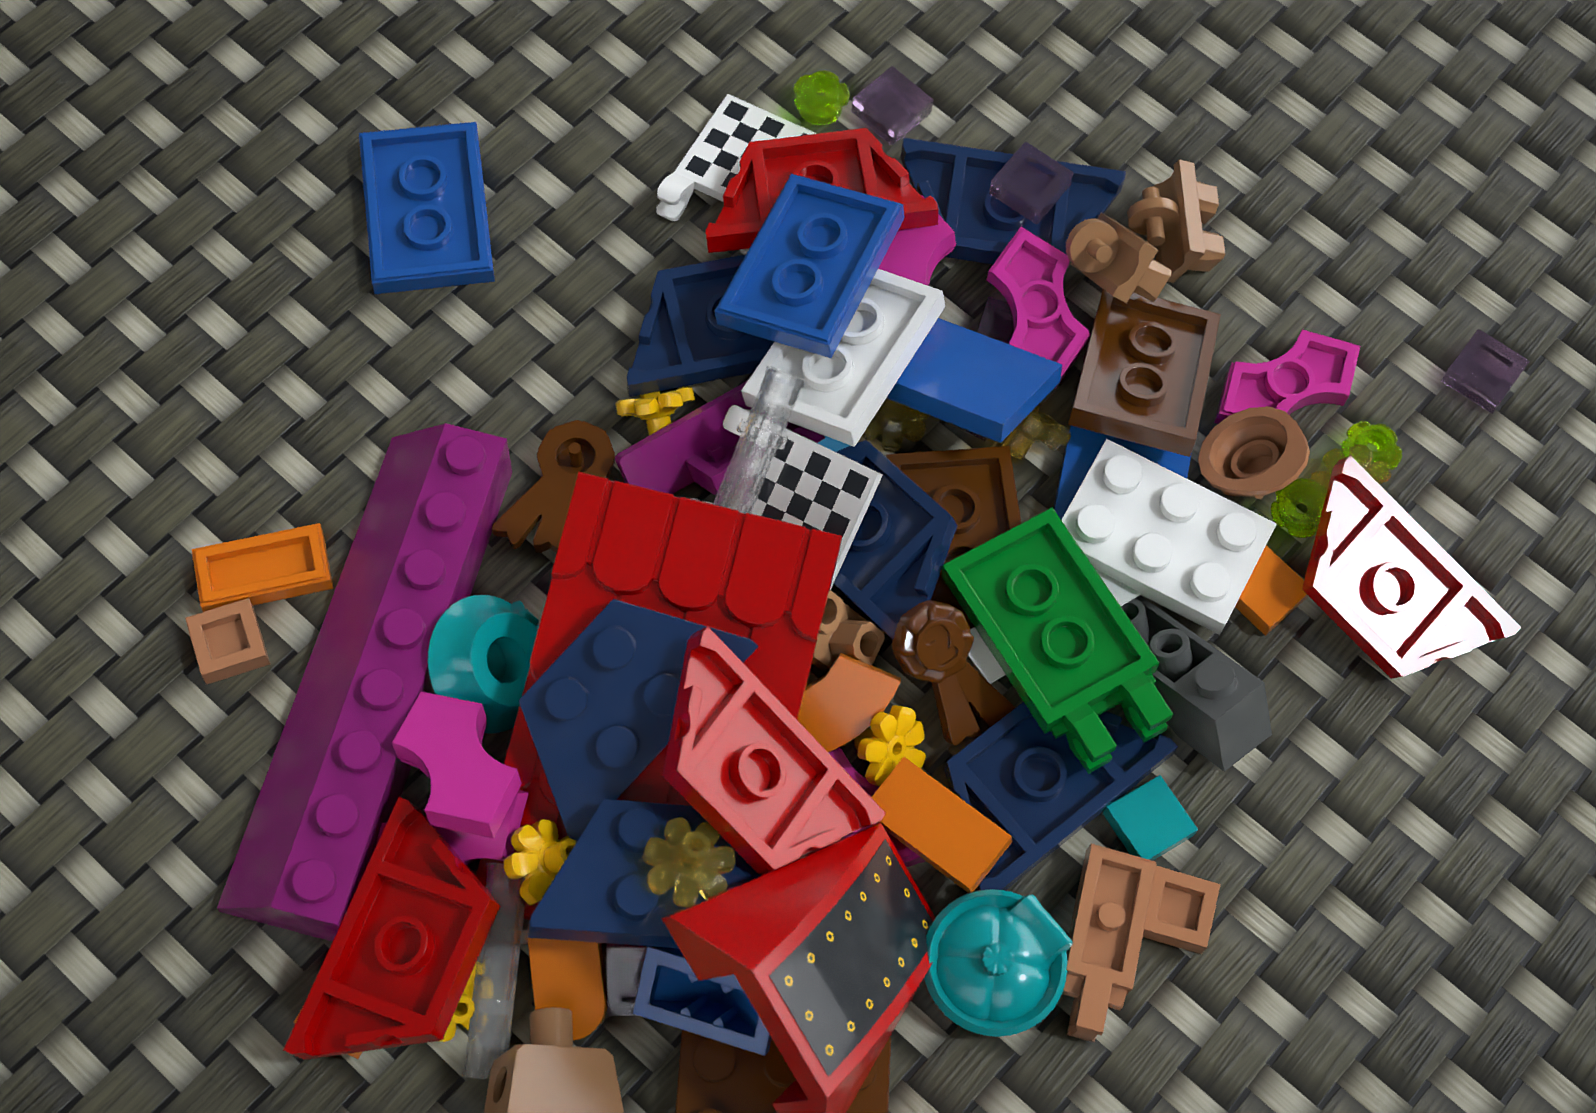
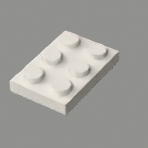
M878 269L832 358L774 342L741 390L746 406L855 447L945 308L943 291Z
M1108 439L1104 442L1062 518V522L1095 569L1142 593V596L1219 635L1225 627L1277 525Z

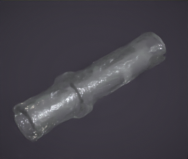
M772 366L766 367L765 376L748 418H741L736 431L741 435L719 486L714 505L738 510L745 514L746 512L752 513L777 449L785 448L789 438L784 434L801 389L804 388L805 380Z
M486 863L485 868L487 870L485 888L501 906L476 962L472 996L475 1010L469 1022L462 1077L490 1078V1071L494 1060L509 1050L520 945H528V930H522L525 900L519 892L525 878L509 879L505 874L504 864Z

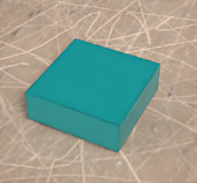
M1161 775L1108 805L1102 813L1130 855L1152 861L1190 839L1198 831V828Z

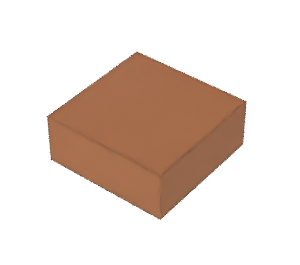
M249 598L185 618L201 676L206 684L270 665L256 613Z
M1156 866L1143 937L1202 954L1208 946L1220 884Z

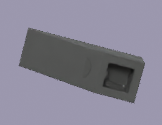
M1141 595L1121 606L1159 661L1156 673L1152 674L1157 681L1154 685L1173 713L1172 718L1166 723L1181 740L1225 772L1272 735L1265 683Z

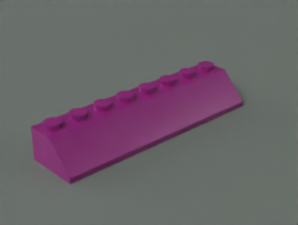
M447 423L392 437L218 903L217 909L219 912L333 942L375 850L381 823L388 821L398 797L402 796L411 770V765L397 758L392 741L420 692L435 694L428 669L430 639L443 613L457 601L471 595L492 534V526L496 522L512 475L507 438Z

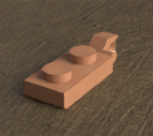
M1091 844L1085 852L1068 935L1072 939L1073 945L1066 951L1068 961L1066 968L1067 978L1062 992L1063 995L1074 997L1067 1031L1069 1036L1095 1042L1096 1036L1103 1034L1108 1007L1121 1010L1126 995L1133 989L1156 869L1155 861Z

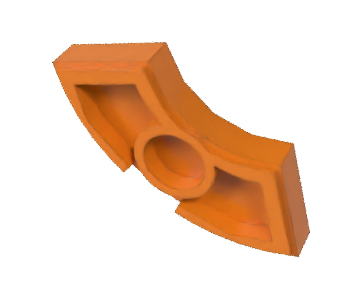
M840 653L828 672L806 687L798 721L827 752L833 751L859 736L870 726L873 717L885 710L901 683V677Z

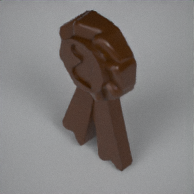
M580 420L555 426L547 432L537 452V460L543 476L493 524L492 533L497 537H508L513 549L521 546L540 521L533 539L535 552L542 553L551 549L557 554L578 472L609 478L615 464V452L610 438L603 429Z
M926 600L917 604L900 617L892 649L905 674L916 679L932 682L943 737L948 743L956 746L966 736L977 738L981 735V730L971 708L983 724L990 728L1015 709V707L966 661L973 645L974 637L970 632L964 614L949 604Z

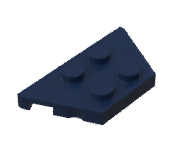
M903 138L900 157L904 168L909 172L911 186L921 196L923 195L924 198L932 196L937 202L938 214L955 233L956 246L945 257L987 264L995 263L1020 227H1023L1066 254V241L1069 233L1082 221L1097 219L1100 213H1105L1121 192L1126 171Z
M746 254L659 270L657 272L651 292L650 308L644 316L639 333L638 349L632 368L629 367L627 374L629 397L754 373L774 341L717 325L714 312Z
M864 440L857 443L855 447L848 446L838 450L837 453L883 474L833 585L893 641L900 617L917 604L931 600L942 565H944L958 525L945 509L870 442Z
M613 599L518 700L566 832L571 839L579 840L603 799L617 800L668 745L687 641L693 633L707 626ZM709 627L742 663L759 647L752 639Z
M1022 702L950 758L944 769L951 792L1012 836L1010 846L975 890H1007L1101 814L1108 805L1117 801L1169 759L1178 748L1176 743L1161 734L1158 739L1152 738L1143 742L1134 729L1120 724L1122 717L1105 711L1098 715L1117 747L1115 751L1110 753L1112 755L1111 762L1088 774L1071 750L1066 734L1055 739L1051 731L1044 734L1025 703Z
M603 799L533 912L528 926L527 938L679 948L661 918L679 910L691 908L709 900L708 898L729 888L740 886L763 875L758 874L692 806Z

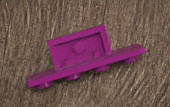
M746 381L619 452L615 457V461L625 483L673 494L687 485L696 482L721 499L724 496L740 494L761 445L724 429L723 421L732 405L754 411L816 443L825 439V436L746 406L741 391L747 383Z

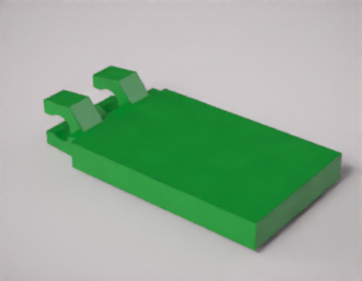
M1053 507L942 565L941 577L1044 734L1051 731L1055 739L1066 734L1071 750L1088 774L1111 762L1112 755L1110 753L1115 751L1117 747L1098 715L1121 703L1126 719L1143 742L1166 731L1168 727L1166 722L1172 718L1173 713L1154 685L1157 681L1152 674L1156 673L1159 661Z

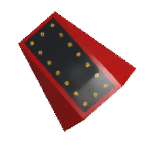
M881 823L871 825L823 848L810 852L808 856L765 872L762 874L763 876L745 884L708 898L709 900L691 908L682 909L661 918L698 981L735 975L796 1078L772 1103L777 1113H847L932 965L928 959L926 935L935 920V916Z

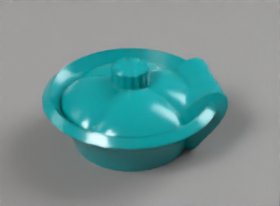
M473 595L454 603L440 617L430 639L428 669L435 694L482 703L487 718L484 733H499L513 728L520 706L518 700L522 697L530 668V658L539 628V620L526 609L520 600L509 603L495 596Z
M995 889L975 891L950 903L940 912L930 926L926 940L929 964L932 963L924 979L927 989L938 1008L960 1027L985 1036L999 1037L1018 1034L1041 1022L1049 1015L1059 1001L1067 978L1066 968L1068 961L1066 951L1073 945V941L1042 907L1035 895L1022 896L1010 891Z

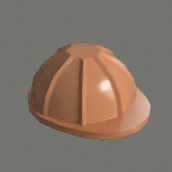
M1269 406L1255 407L1232 414L1213 427L1202 442L1198 462L1202 476L1213 488L1220 489L1226 495L1255 497L1262 500L1265 495L1285 488L1299 477L1307 466L1310 449L1304 433L1288 413Z

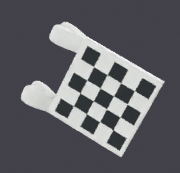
M727 94L679 166L658 187L657 198L661 202L657 206L656 213L668 220L678 221L694 189L723 202V194L731 178L735 177L740 171L739 162L749 142L817 133ZM749 248L740 249V252L747 254Z
M732 405L723 421L724 429L761 445L733 509L745 514L747 512L804 526L810 530L816 529L841 535V547L831 583L832 588L883 474L801 436L754 411ZM702 501V502L714 504V503L709 502V501Z

